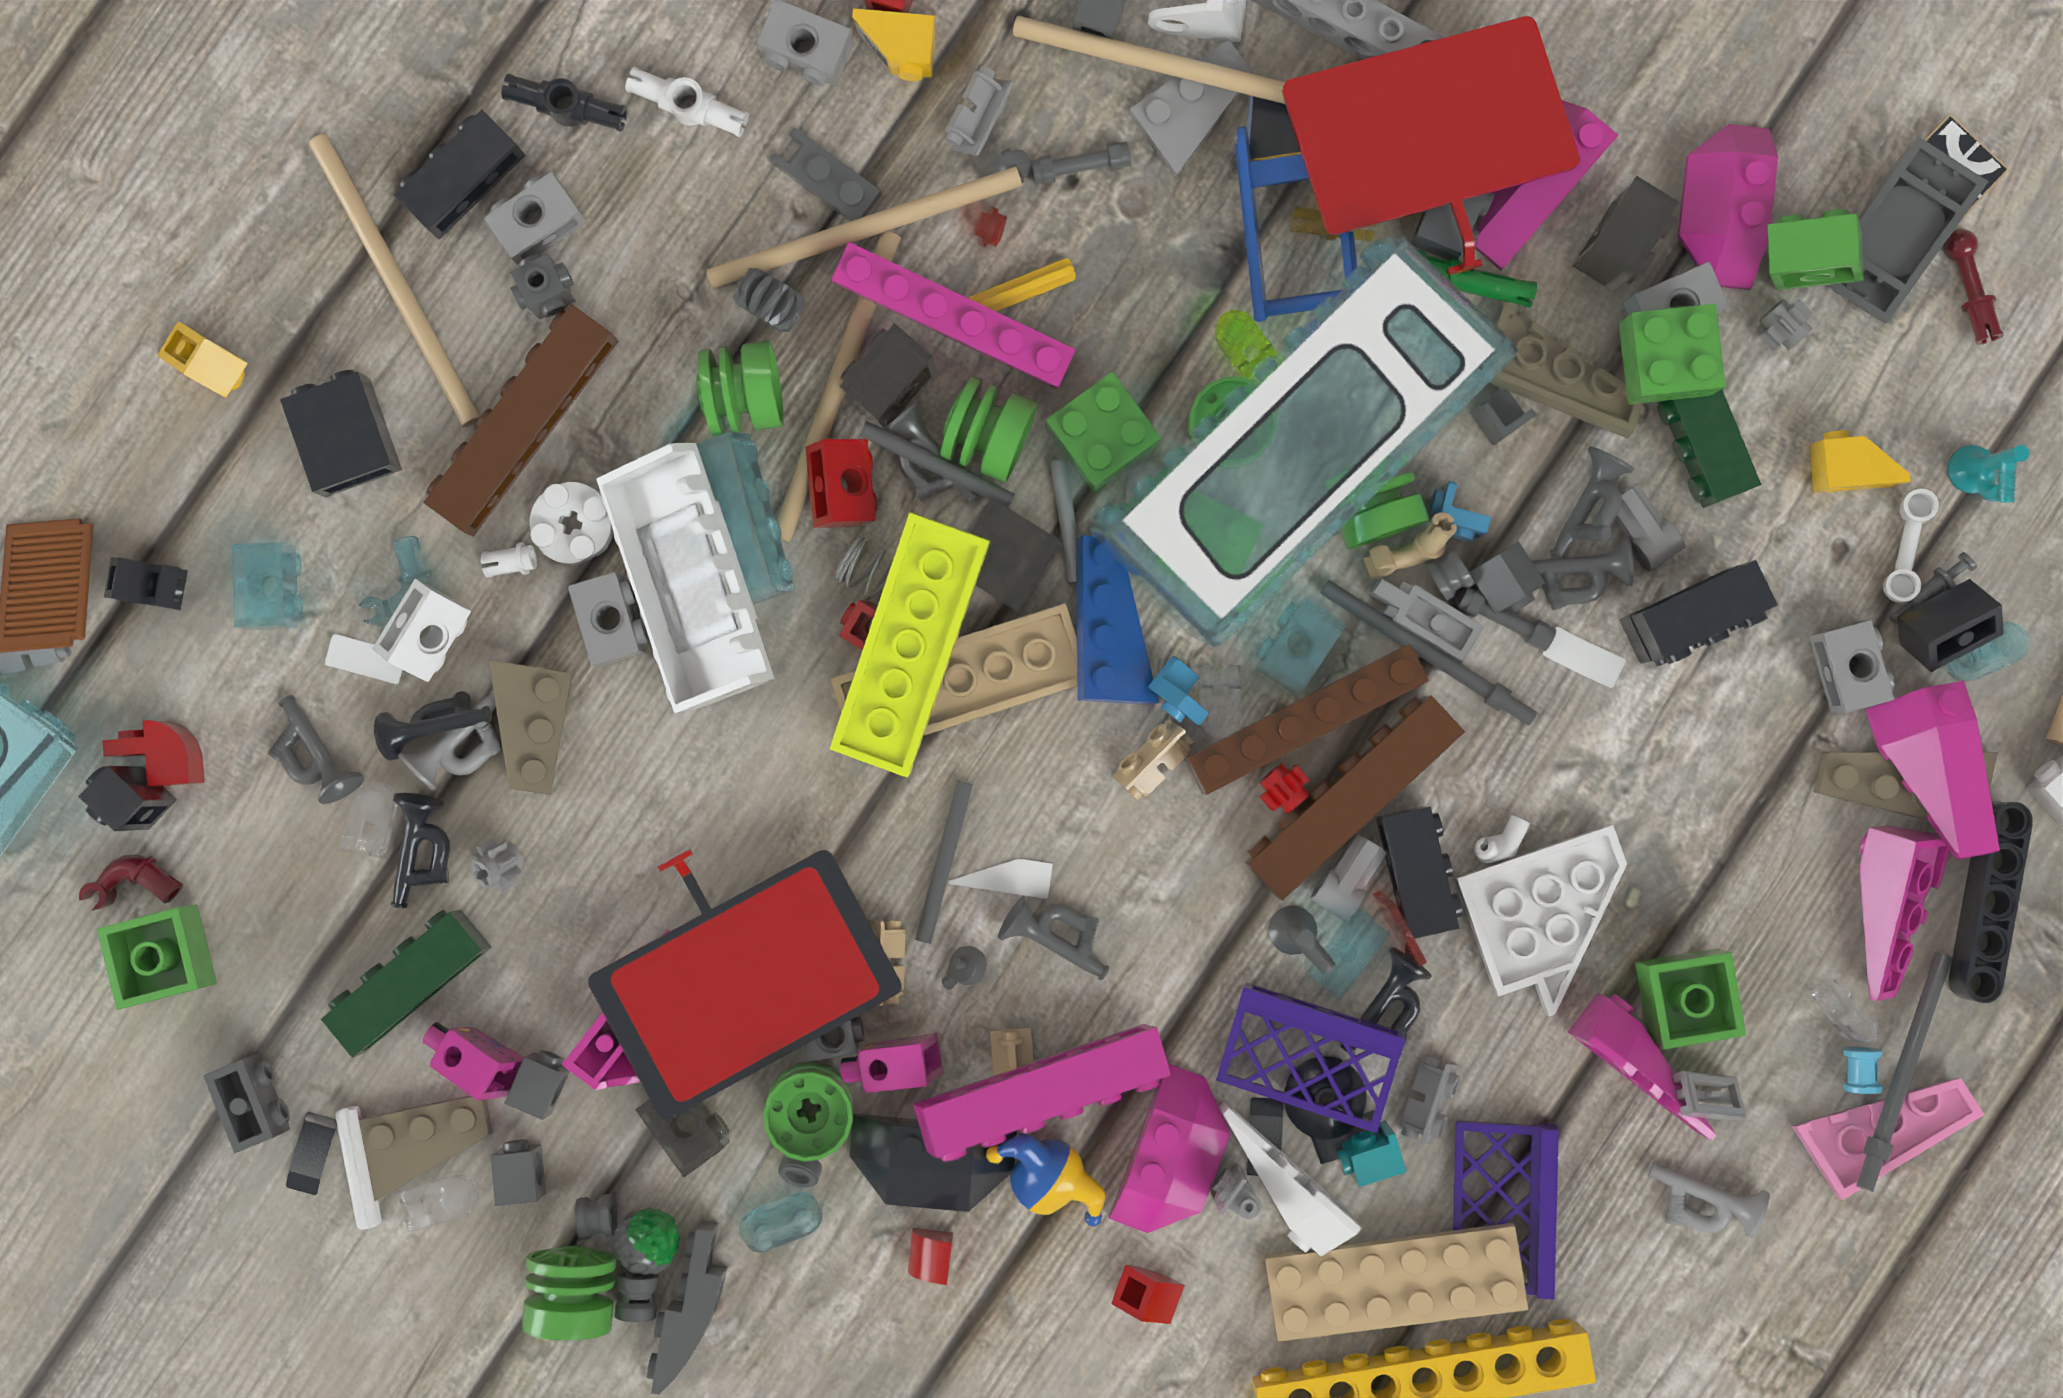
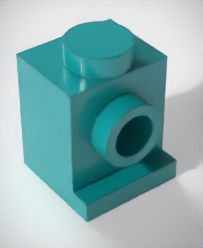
M1386 1120L1380 1122V1131H1377V1133L1368 1130L1358 1132L1351 1137V1140L1341 1143L1343 1150L1337 1151L1338 1161L1344 1176L1351 1175L1359 1187L1407 1172L1396 1133Z

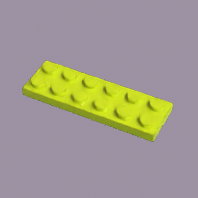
M913 512L909 513L829 748L830 750L907 778L910 776L991 540Z

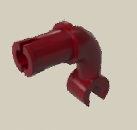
M123 855L111 861L97 881L87 883L80 889L79 901L89 899L95 891H99V901L92 911L108 907L116 899L117 892L115 887L120 882L129 879V882L132 884L139 883L166 904L179 894L183 884L156 864V858L153 856Z

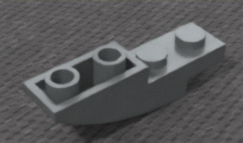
M702 1220L696 1228V1232L690 1231L688 1234L685 1257L691 1258L689 1273H682L678 1288V1298L684 1299V1302L672 1300L665 1309V1312L659 1311L655 1323L654 1337L660 1338L658 1353L651 1354L648 1364L647 1378L653 1379L651 1394L660 1395L677 1377L706 1333L716 1311L728 1269L726 1266L712 1264L719 1223Z

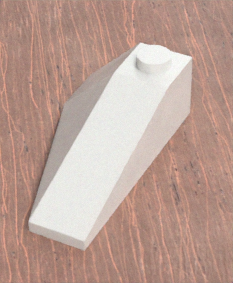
M1225 1101L1220 1104L1219 1109L1284 1221L1292 1230L1287 1236L1300 1249L1307 1253L1312 1248L1320 1256H1323L1357 1235L1362 1229L1361 1226L1340 1202Z

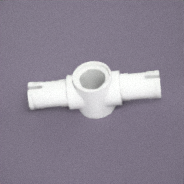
M635 66L631 69L630 75L633 76V79L627 78L626 92L634 93L658 103V108L672 113L677 121L683 125L694 126L700 124L707 126L710 124L733 133L737 137L742 136L744 128L741 126L747 125L749 112L741 111L717 101L715 95L703 91L698 83L691 78L673 79L669 77L665 80L642 71ZM693 95L697 97L692 107L687 109L678 107L679 101L684 96Z

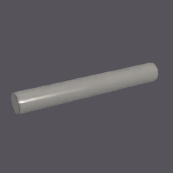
M1056 460L1050 462L1068 582L1076 583V538H1078L1067 462L1066 460Z

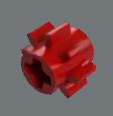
M1280 763L1259 782L1266 790L1259 798L1271 811L1274 812L1277 808L1281 807L1287 814L1310 794L1303 786L1310 779L1298 765L1288 769L1283 763Z

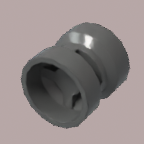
M623 1271L617 1274V1289L620 1291V1299L615 1303L616 1319L626 1322H647L656 1319L657 1303L653 1300V1295L658 1289L659 1274L649 1273L645 1275L630 1271Z

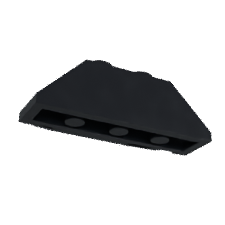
M864 1114L853 1115L850 1158L886 1205L969 1212L1011 1174V1170L1015 1165L1014 1157H1003L999 1163L989 1162L986 1157L989 1147H982L981 1143L965 1148L966 1155L960 1158L942 1161L941 1157L935 1158L927 1153L918 1119ZM1018 1130L1005 1134L1006 1140L997 1144V1146L1017 1136Z

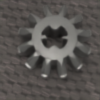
M758 268L748 269L745 276H742L738 282L737 290L733 295V299L739 307L781 332H790L793 325L797 324L802 316V310L806 305L801 294Z

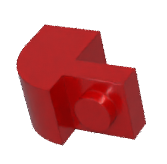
M143 720V730L118 731V739L102 740L103 757L145 755L147 786L205 783L201 747L194 735L179 724L168 721Z

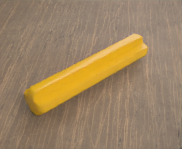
M1063 258L967 298L998 312L1073 282L1076 279V273L1070 259Z

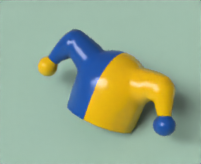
M1023 1133L1009 1139L1000 1146L993 1145L988 1148L986 1157L991 1163H999L1003 1157L1019 1159L1011 1170L1010 1183L1016 1198L1028 1210L1039 1215H1050L1067 1205L1071 1200L1080 1201L1088 1206L1084 1221L1092 1227L1101 1223L1102 1214L1100 1212L1105 1202L1106 1192L1094 1178L1084 1171L1081 1157L1069 1144L1051 1139L1039 1141L1033 1136Z

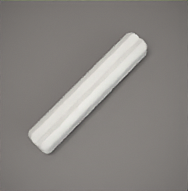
M359 1106L344 1107L336 1111L335 1117L356 1226L359 1230H365L381 1224V1213L378 1200L374 1201L359 1123V1120L362 1119Z

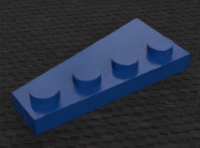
M1082 535L1076 538L1077 701L1145 705L1159 703L1158 696L1148 688L1153 681V675L1120 538Z

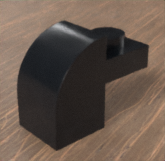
M111 557L103 598L180 611L188 570L163 564H151Z

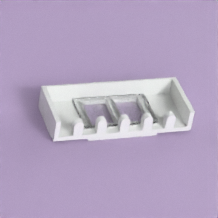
M670 443L596 478L602 502L606 507L614 531L615 541L619 546L627 570V578L632 585L640 609V617L645 624L653 648V656L658 663L666 687V695L671 702L674 714L705 707L775 679L755 621L758 618L719 501L714 499L696 443Z

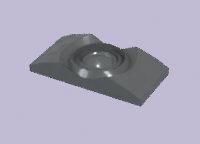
M1916 137L1883 178L1871 200L1858 217L1862 231L1864 281L1825 286L1882 323L1887 324L1989 181L1927 141Z

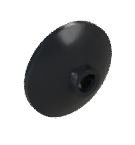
M1323 1056L1329 1069L1343 1062V1060L1335 1057ZM1317 1057L1310 1058L1296 1067L1303 1082L1324 1072ZM1350 1065L1333 1073L1343 1095L1364 1085L1360 1075ZM1292 1072L1286 1081L1284 1091L1298 1085ZM1328 1077L1306 1087L1314 1102L1320 1103V1096L1326 1092L1332 1093L1334 1100L1338 1098ZM1301 1090L1292 1094L1305 1098ZM1366 1091L1347 1100L1354 1115L1363 1116L1366 1107ZM1284 1103L1286 1113L1297 1129L1310 1137L1324 1140L1335 1139L1355 1128L1353 1125ZM1342 1103L1333 1107L1346 1112Z

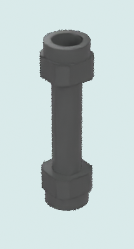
M1127 141L1106 144V150L1052 160L1051 155L1031 160L1035 185L1054 183L1056 176L1107 166L1110 167V171L1131 166L1128 143Z
M1472 587L1464 589L1456 608L1472 617L1480 614L1526 637L1525 643L1543 651L1550 647L1557 632L1556 629L1541 620L1533 623L1507 609L1495 614L1483 593Z

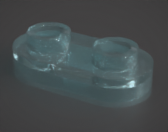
M2003 622L2004 635L2000 637L2005 641V648L2002 651L1996 645V638L1967 653L1966 656L1969 662L1966 668L1960 665L1959 658L1946 664L1944 667L1947 673L1956 680H1978L2020 660L2028 650L2029 640L2027 633L2016 623Z
M806 1192L794 1193L748 1212L740 1222L739 1234L751 1251L765 1252L813 1233L821 1224L823 1217L822 1209L813 1195Z

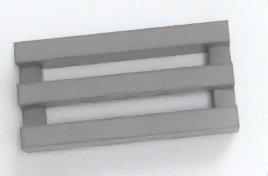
M1682 1071L1672 1075L1674 1083L1682 1084L1683 1089L1676 1091L1678 1099L1686 1100L1687 1106L1680 1107L1682 1116L1736 1121L1746 1117L1738 1081L1735 1076ZM1695 1085L1728 1088L1730 1094L1716 1091L1695 1090ZM1699 1102L1732 1104L1733 1107L1699 1104Z

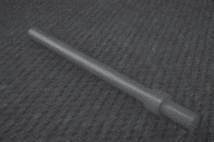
M1328 580L1320 594L1402 646L1411 644L1416 655L1484 697V703L1497 711L1503 709L1528 726L1535 719L1537 711L1511 696L1512 691L1499 682L1495 685L1433 645L1396 624L1389 617L1331 580Z
M1936 952L1874 1135L1867 1138L1863 1150L1866 1158L1856 1184L1861 1189L1870 1192L1874 1191L1883 1162L1889 1161L1894 1146L1890 1144L1952 961V957L1946 954Z

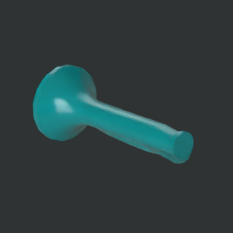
M1969 445L1961 447L1952 454L1948 461V477L1953 486L1963 493H1980L1982 498L1989 502H2015L2014 487H2016L2015 471L2017 470V463L2027 460L2030 452L2025 445H2017L2014 448L2005 449L1991 454L1981 446ZM1997 470H1999V472H1998V475H1999V476H1998V479H1999V480L1997 481V483H1999V484L1996 485V484H1995V478H1996V475H1997Z

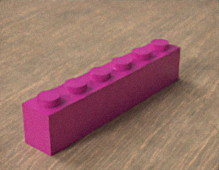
M848 242L831 279L833 284L1054 389L1059 387L1076 349L851 242Z
M1142 1024L914 1103L913 1106L927 1153L935 1158L941 1157L942 1161H950L966 1155L965 1148L981 1143L982 1147L1002 1143L1006 1140L1005 1134L1020 1129L1021 1133H1028L1041 1129L1045 1126L1044 1120L1059 1115L1060 1119L1078 1116L1084 1112L1083 1106L1095 1102L1100 1106L1117 1102L1122 1099L1121 1093L1134 1088L1136 1092L1151 1090L1160 1085L1159 1079L1171 1076L1158 1028Z

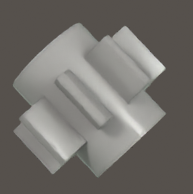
M1782 299L1760 319V322L1766 328L1759 336L1772 349L1783 344L1790 350L1813 329L1806 322L1813 313L1800 299L1791 306L1785 299Z
M491 838L477 847L478 852L472 855L474 861L471 863V872L479 885L489 889L497 885L498 889L503 892L517 883L516 878L523 873L520 870L523 867V857L514 844L505 841L497 844L496 840Z

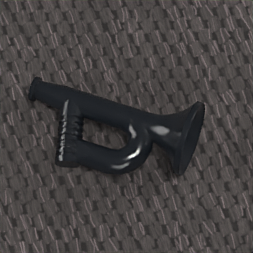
M460 691L455 693L453 698L424 705L413 714L410 723L398 721L388 712L379 713L374 722L375 741L384 758L389 761L397 760L399 758L398 755L402 753L404 746L408 742L420 737L473 726L484 721L491 722L492 712L488 706H483L482 709L470 710L469 694Z
M396 793L393 796V801L399 805L405 818V830L394 883L393 901H391V906L395 908H407L408 904L406 901L411 886L449 883L447 864L450 853V840L446 832L439 826L425 823L432 813L443 808L444 802L435 797L416 793ZM422 840L431 841L433 852L430 868L414 870L420 842Z
M1391 946L1389 953L1391 955L1392 967L1389 978L1360 1019L1377 1024L1388 1007L1394 1001L1400 1000L1404 1004L1403 1010L1390 1028L1406 1033L1407 1038V1032L1420 1013V999L1417 993L1406 985L1417 980H1430L1432 975L1413 958ZM1342 1043V1044L1340 1045V1047H1341L1345 1052H1347L1346 1048L1344 1047V1045H1343V1043ZM1351 1046L1353 1051L1357 1049L1356 1047Z

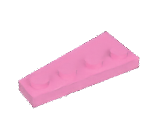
M1961 1078L1949 1079L1907 1092L1890 1144L1894 1147L1889 1161L1883 1162L1878 1179L1985 1115ZM1885 1099L1791 1126L1837 1199L1844 1200L1861 1189L1856 1184L1866 1158L1863 1150L1867 1138L1874 1135Z

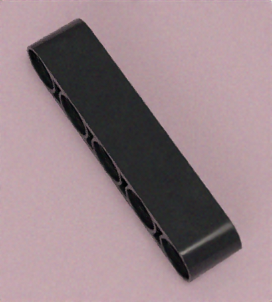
M1992 802L2000 848L1999 852L2003 859L2001 867L1996 870L1993 865L1995 853L1970 857L1949 973L1951 991L1957 997L1965 1000L1991 1003L2001 995L2004 988L2033 826V816L2030 810L2019 802ZM2004 811L2010 817V823L2005 830L2000 823V817ZM1992 892L1995 896V905L1989 911L1985 900L1987 895ZM1985 932L1988 937V945L1981 952L1978 940ZM1978 973L1981 978V984L1979 989L1973 992L1971 980Z

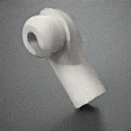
M1511 815L1502 834L1482 837L1477 840L1474 846L1477 858L1489 864L1513 858L1530 823Z

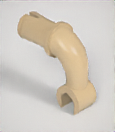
M1447 513L1435 514L1427 528L1419 531L1413 542L1400 549L1390 550L1388 546L1381 545L1368 550L1371 557H1365L1363 560L1370 578H1383L1393 573L1396 569L1420 565L1431 559L1441 557L1445 552L1446 542L1457 531L1456 524L1452 525L1455 521L1453 517Z

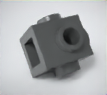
M548 254L529 256L518 264L519 268L510 272L516 285L510 288L518 305L522 310L528 307L539 319L557 315L561 310H565L566 306L576 302L569 288L574 285V282L563 262L556 264ZM543 282V284L540 287H534Z

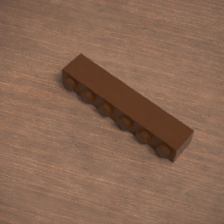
M572 304L566 311L561 310L553 318L549 327L551 332L542 344L537 343L530 349L525 358V363H527L518 376L514 375L507 380L500 392L501 399L493 409H487L476 423L478 430L469 442L465 441L456 448L451 457L453 463L445 474L438 475L428 486L426 492L428 497L423 503L468 535L475 536L619 342L611 332Z
M1408 644L1185 758V761L1202 794L1208 795L1428 682L1429 679L1411 644Z
M1417 695L1410 699L1398 711L1402 716L1401 719L1391 728L1385 723L1368 739L1372 745L1362 755L1355 751L1338 766L1342 773L1331 783L1326 779L1320 782L1308 795L1312 800L1301 811L1294 808L1285 814L1277 823L1281 829L1272 838L1268 839L1264 835L1247 850L1251 857L1244 863L1277 899L1283 901L1465 733L1463 728L1432 695L1425 696L1421 700Z

